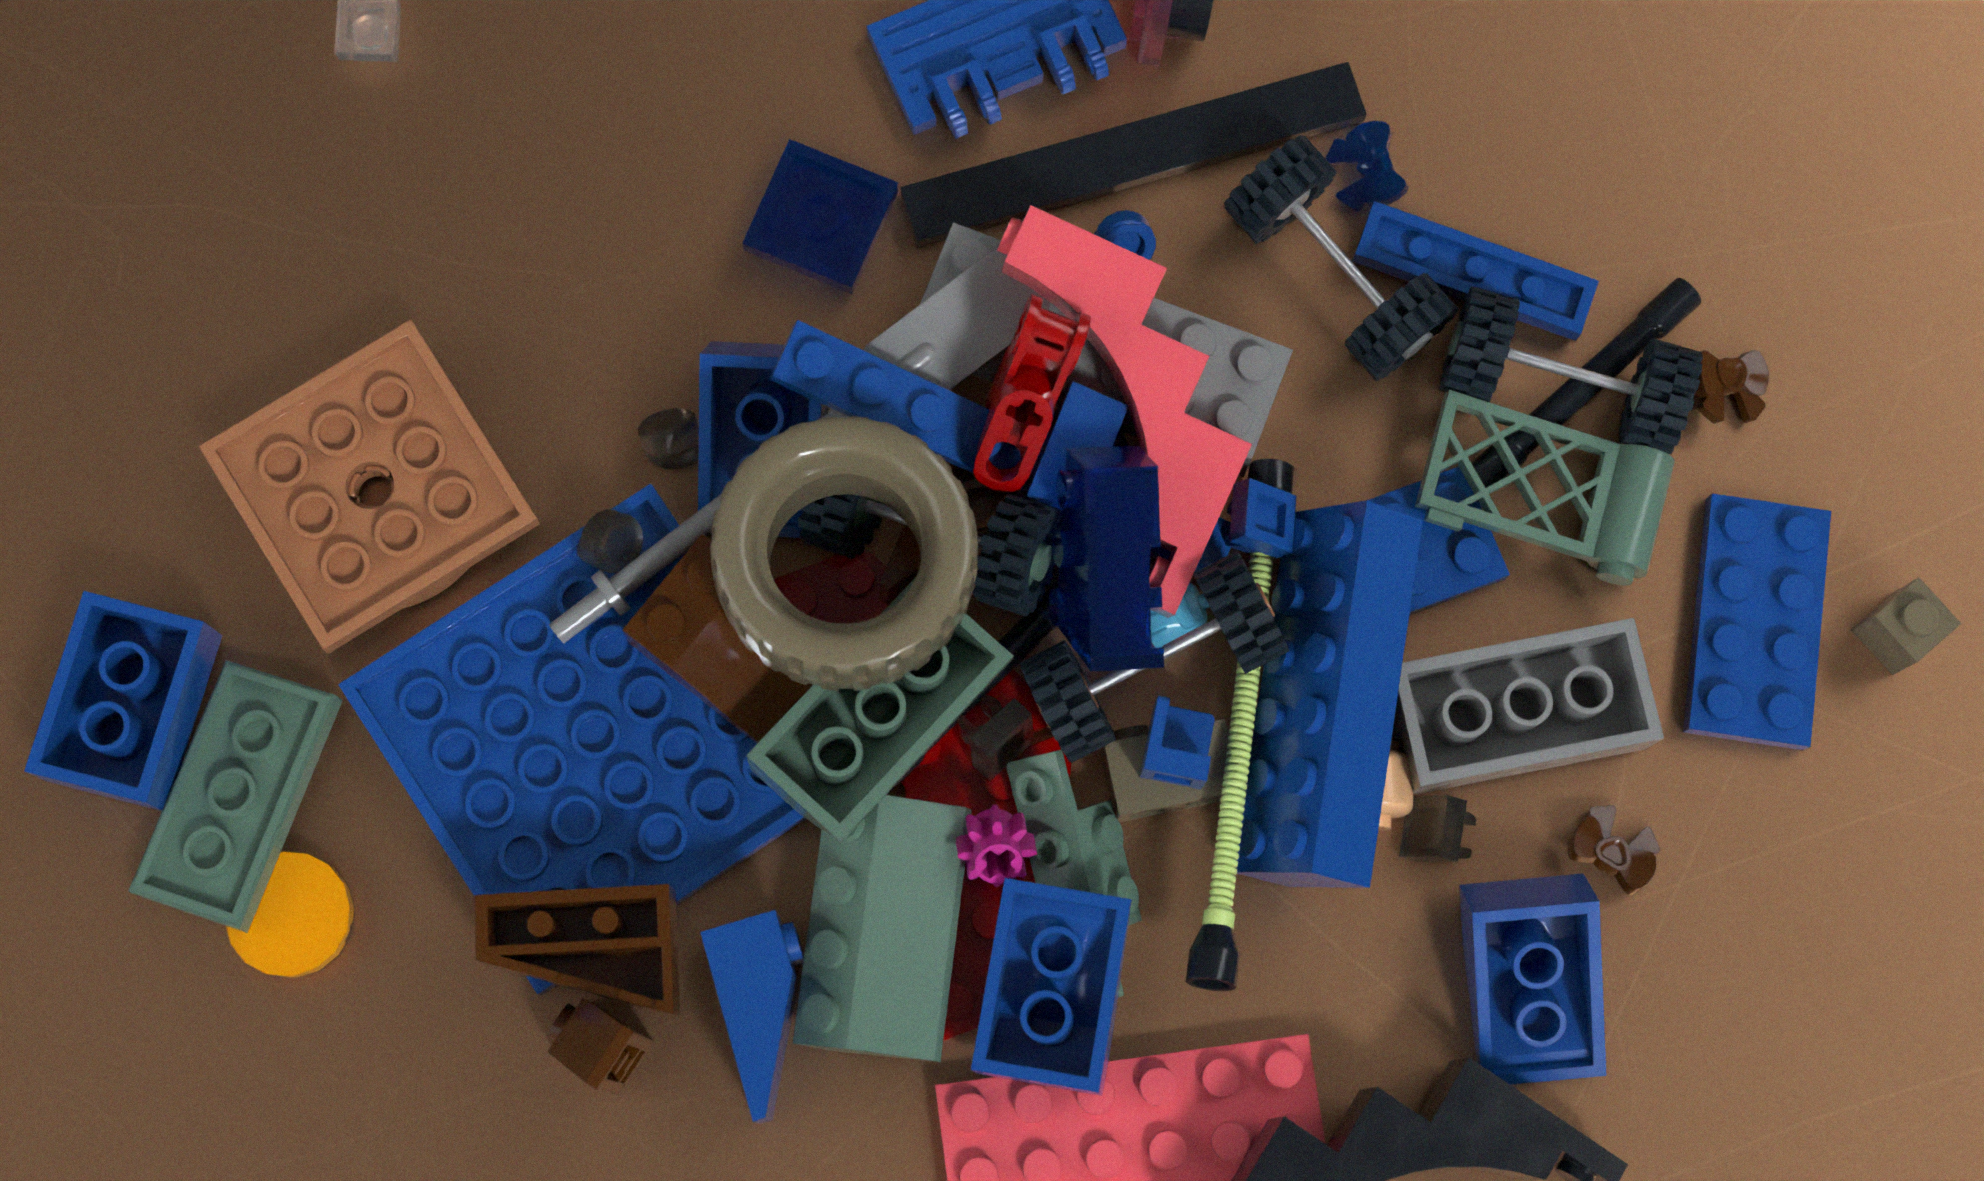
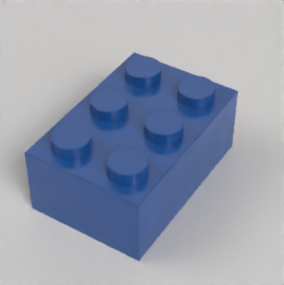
M83 591L24 772L47 782L162 811L182 765L223 635L204 621Z

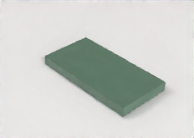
M226 660L128 892L248 933L343 700L334 694Z

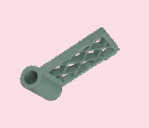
M1448 390L1444 394L1415 507L1427 510L1424 518L1426 522L1457 532L1462 530L1463 522L1554 550L1587 561L1591 567L1597 569L1596 577L1611 584L1628 586L1632 585L1633 578H1643L1648 573L1675 460L1666 452L1656 448L1636 444L1621 445ZM1456 410L1477 416L1489 438L1464 451L1452 430ZM1496 423L1508 426V428L1500 432ZM1518 430L1533 434L1545 454V457L1522 469L1504 439ZM1552 441L1565 444V446L1557 450ZM1493 444L1510 475L1485 488L1468 457ZM1448 447L1453 457L1443 462L1445 451ZM1575 448L1599 455L1594 479L1580 487L1577 486L1561 457ZM1456 463L1474 495L1459 503L1434 495L1440 472ZM1550 463L1567 494L1542 506L1525 475ZM1513 481L1531 511L1530 514L1517 521L1502 517L1489 495ZM1591 488L1587 503L1582 493ZM1571 500L1583 521L1579 540L1559 535L1546 512ZM1478 501L1483 510L1470 507L1469 505ZM1535 519L1540 528L1527 525L1526 523Z

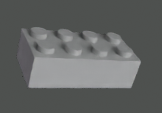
M1634 618L1402 663L1393 732L1395 741L1399 742V750L1404 752L1408 758L1414 795L1645 750L1664 739Z

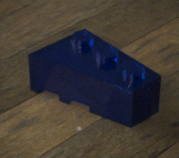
M1139 446L1067 448L1065 470H1060L1056 479L1057 501L1059 506L1063 508L1062 530L1054 532L1052 542L1053 558L1055 565L1059 568L1058 588L1052 589L1049 596L1051 622L1060 629L1091 672L1164 668V647H1155L1151 642L1150 608L1162 607V587H1150L1149 583L1151 547H1161L1158 465Z

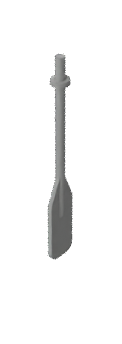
M995 249L868 343L864 351L951 391L1009 347L1021 313L1031 294L1043 299L1041 307L1043 309L1049 310L1050 302L1030 287L1002 273L1007 255ZM832 408L824 416L849 417ZM721 494L611 578L602 570L591 576L597 588L549 624L563 644L612 607L620 616L629 611L631 607L625 600V597L689 550L702 533L707 536L712 532L711 527L714 513L720 508Z

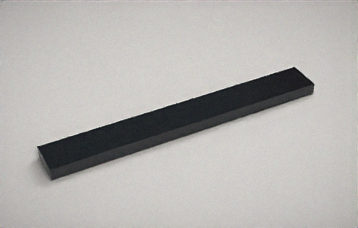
M1345 62L900 187V193L917 248L946 240L953 223L979 231L1010 222L1012 217L1016 219L1025 218L1031 205L1045 212L1284 145L1292 138L1295 139L1299 135H1305L1308 138L1362 123L1367 114L1349 62Z

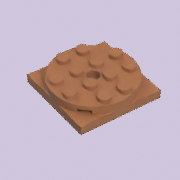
M411 319L199 446L318 643L327 654L399 610L424 602L441 593L458 580L469 567L540 524ZM383 477L390 481V494L382 506H367L361 503L359 490L367 479Z

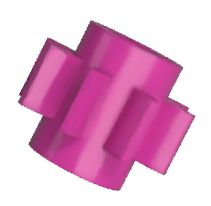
M992 805L991 809L984 810L976 816L968 814L966 816L968 835L956 837L957 856L959 859L966 860L968 878L972 880L979 876L984 881L993 883L995 887H1000V884L1004 883L1005 878L1014 879L1016 876L1024 878L1026 876V869L1023 857L1037 855L1034 834L1027 832L1024 814L1020 812L1012 816L1007 811L999 809L998 805Z

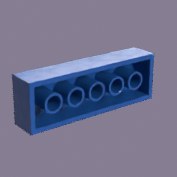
M1368 500L1295 512L1293 553L1280 557L1277 583L1272 594V610L1275 614L1273 618L1290 651L1263 665L1258 706L1256 707L1255 721L1253 722L1252 750L1250 752V766L1248 767L1247 789L1245 790V805L1243 806L1245 809L1244 813H1242L1244 815L1243 821H1241L1243 826L1240 829L1242 831L1240 836L1241 842L1238 844L1240 850L1237 852L1239 854L1238 866L1236 867L1237 874L1287 887L1370 888L1423 520Z

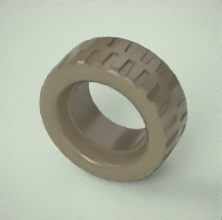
M830 416L807 423L801 422L788 427V430L760 444L759 449L743 460L737 467V473L733 479L727 482L720 496V508L714 513L711 527L712 543L710 544L711 565L715 588L730 625L734 627L739 639L748 650L756 652L762 663L772 670L787 674L790 680L803 685L809 683L820 686L821 689L834 691L839 689H854V691L870 689L871 686L881 683H892L902 679V676L909 671L918 670L929 662L934 652L942 650L952 638L956 626L961 624L967 611L974 589L978 565L977 527L974 512L969 507L968 495L961 481L953 476L951 466L941 455L935 454L928 444L916 435H910L893 424L869 420L868 417ZM833 495L864 496L891 508L911 529L921 555V564L917 577L902 600L884 614L859 623L836 624L806 615L783 596L770 572L772 550L780 531L787 521L806 505Z

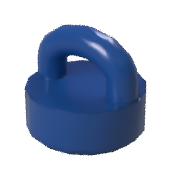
M1130 210L1117 211L1107 216L1094 232V235L1148 260L1152 258L1156 249V237L1148 220L1138 212Z

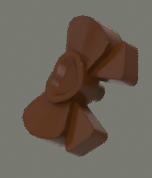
M1752 350L1741 354L1738 358H1723L1719 360L1708 351H1700V354L1703 356L1701 361L1703 365L1702 372L1698 377V380H1700L1698 391L1695 392L1696 396L1701 399L1697 404V410L1713 424L1724 421V395L1727 396L1734 393L1743 422L1748 423L1756 420L1765 408V402L1759 396L1766 392L1769 382V370L1762 354L1757 350Z
M1614 805L1590 808L1586 813V819L1580 823L1570 836L1567 852L1569 858L1575 862L1593 863L1598 870L1614 876L1625 893L1635 895L1648 884L1655 874V856L1659 853L1660 847L1652 829L1645 827L1627 845L1622 837L1611 836L1616 807Z

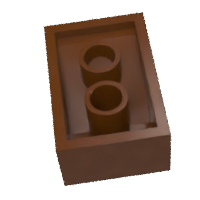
M702 533L622 631L630 645L758 744L813 684L803 685L790 680L789 676L781 671L772 670L762 663L756 652L749 651L739 639L734 627L728 621L715 588L710 551L712 540Z

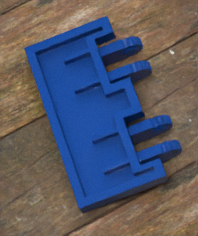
M928 0L866 26L870 43L913 135L936 127V116L929 103L936 100L955 139L968 134V123L953 92L969 86L981 116L985 118L987 124L991 125L1002 119L997 101L1043 82L1044 73L1036 59L1037 57H1043L1058 90L1062 94H1066L1075 90L1076 84L1074 82L1073 70L1067 63L1061 50L1062 47L1075 42L1088 72L1097 81L1109 75L1105 56L1126 48L1127 37L1109 0Z

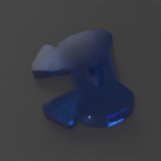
M1370 121L1356 126L1347 134L1345 141L1339 138L1333 141L1325 158L1332 166L1357 163V170L1363 178L1336 194V198L1355 211H1361L1365 203L1372 206L1374 201L1385 205L1391 204L1404 196L1409 189L1405 179L1395 172L1392 156L1388 150L1392 137V128L1386 122Z

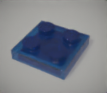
M789 139L742 242L743 250L853 295L899 192V182Z

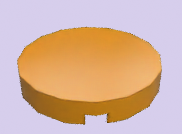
M283 851L278 857L248 933L226 926L230 944L246 964L267 975L297 978L320 971L340 954L347 942L345 939L350 932V924H353L354 905L348 885L334 867L306 853Z

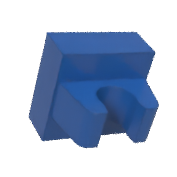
M1251 478L1235 483L1233 486L1232 502L1229 503L1227 508V514L1231 515L1230 534L1225 537V545L1245 553L1260 552L1274 558L1293 553L1297 495Z

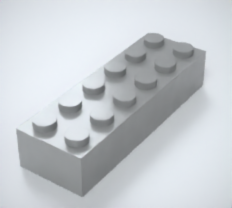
M953 223L921 303L986 254L998 249L1001 240ZM1153 298L1141 325L1209 355V359L1184 413L1252 444L1238 474L1244 477L1293 349ZM1050 303L1049 311L1065 316L1056 306ZM1086 338L1076 366L1072 373L1068 375L1055 406H1059L1067 383L1072 381L1126 404L1115 378L1098 351ZM1006 349L972 375L993 382ZM1127 409L1120 430L1137 437L1130 411Z

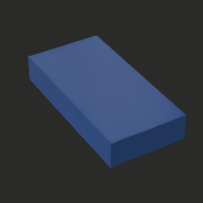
M1074 381L1067 383L1022 497L1058 508L1062 511L1063 515L1076 521H1082L1109 457L1128 405Z

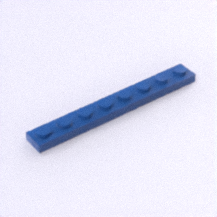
M800 320L793 324L769 380L849 417H868L869 420L887 422L898 426L900 430L910 435H916L926 442L929 448L935 454L941 455L945 461L974 474L977 446L990 409ZM1000 442L995 444L989 461L998 469H1009L1018 464L1021 455L1016 446L1011 443ZM1105 464L1085 517L1082 521L1076 522L1154 558L1160 556L1168 560L1171 553L1141 538L1144 514V481ZM1029 478L1023 484L1021 489L1016 490L1013 493L1023 496ZM1219 517L1195 572L1228 556L1231 547L1225 545V537L1230 534L1231 522Z

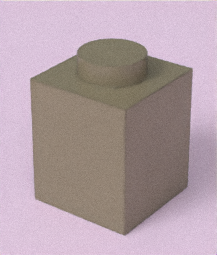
M1918 577L1892 593L1851 630L1884 667L1894 675L1921 660L1954 631L1961 622Z

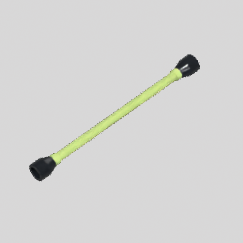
M1258 459L1249 464L1248 478L1294 494L1296 468L1282 460ZM1260 552L1250 553L1251 559L1248 570L1255 583H1259L1269 602L1268 597L1270 596L1269 590L1271 588L1270 582L1272 580L1274 557ZM1237 662L1238 668L1236 669L1237 676L1235 677L1236 683L1233 693L1235 698L1232 700L1233 706L1231 711L1233 713H1231L1230 717L1231 728H1229L1228 751L1226 752V766L1224 767L1225 773L1223 775L1225 781L1222 783L1223 789L1221 791L1223 796L1220 799L1222 804L1219 807L1221 811L1218 816L1220 819L1218 820V835H1216L1217 842L1215 843L1216 850L1214 851L1216 858L1213 859L1214 866L1212 867L1213 874L1211 875L1212 882L1210 883L1212 889L1209 891L1211 897L1208 899L1210 905L1204 910L1202 927L1190 947L1186 973L1187 984L1212 991H1232L1236 989L1240 953L1233 930L1235 913L1232 912L1233 909L1231 907L1233 906L1232 899L1234 898L1233 891L1235 890L1233 883L1236 882L1235 875L1237 874L1236 867L1238 866L1237 860L1239 858L1237 852L1240 850L1238 844L1241 842L1240 836L1242 834L1240 829L1243 826L1241 821H1243L1244 817L1242 813H1244L1245 809L1243 806L1245 805V790L1247 789L1246 783L1248 782L1247 775L1249 774L1248 767L1250 766L1249 760L1252 750L1250 745L1253 741L1251 737H1253L1254 733L1252 730L1254 729L1253 722L1255 721L1254 715L1256 714L1255 707L1257 706L1256 700L1258 698L1257 692L1259 690L1258 685L1261 673L1259 670H1261V666L1245 674L1239 662Z

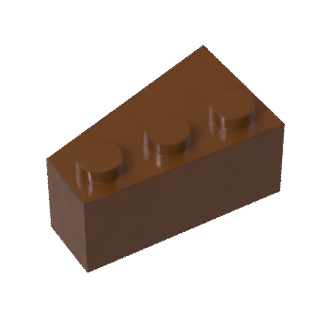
M670 884L474 895L475 956L477 961L495 968L680 1018L676 891Z

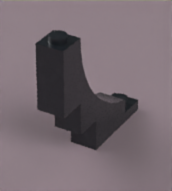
M1468 1057L1448 1062L1419 1114L1379 1087L1360 1089L1327 1145L1286 1117L1268 1119L1231 1181H1386L1414 1172L1439 1168L1480 1170L1498 1173L1523 1181L1546 1180L1556 1162L1558 1166L1555 1172L1566 1181H1619L1628 1164Z

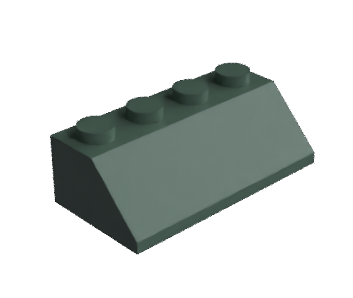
M916 577L880 615L893 608L910 590ZM965 613L961 624L956 626L952 638L944 648L934 652L929 662L918 670H911L904 674L902 679L889 684H877L871 686L870 689L854 691V689L825 690L821 689L820 686L813 685L746 755L750 770L796 812L839 843H842L1013 659V655Z
M885 795L842 843H839L821 830L793 1044L837 1052L941 1062L966 860L959 859L957 856L956 837L968 835L966 816L968 814L971 815L972 809Z

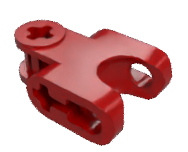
M1033 294L1029 296L1018 321L1012 342L1005 351L984 403V407L990 410L978 442L973 473L979 482L990 489L1014 492L1021 489L1029 478L1051 427L1055 404L1068 375L1072 373L1082 352L1091 323L1090 315L1079 312L1073 320L1041 308L1043 302L1041 297ZM1007 442L1016 446L1021 455L1018 464L1009 469L996 468L989 461L996 443Z

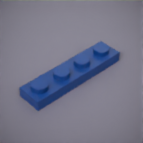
M1376 201L1373 202L1352 262L1408 282L1415 277L1418 278L1423 273H1427L1446 295L1465 301L1471 286L1519 299L1518 321L1574 341L1582 333L1599 280Z

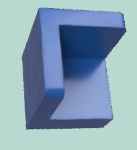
M1158 695L1153 705L1140 777L1201 790L1207 782L1211 756H1208L1215 722L1214 716L1208 713L1169 706L1170 698Z

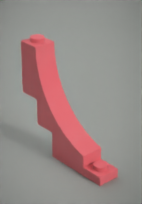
M1031 205L1024 221L1014 217L1011 218L997 251L1007 255L1002 273L1033 289L1070 319L1074 320L1079 312L1091 316L1087 339L1098 351L1115 378L1128 405L1139 442L1144 475V514L1141 538L1171 552L1168 560L1157 556L1142 589L1152 594L1146 608L1167 618L1172 617L1176 614L1252 444L1184 413L1209 359V355L1141 325L1167 268Z

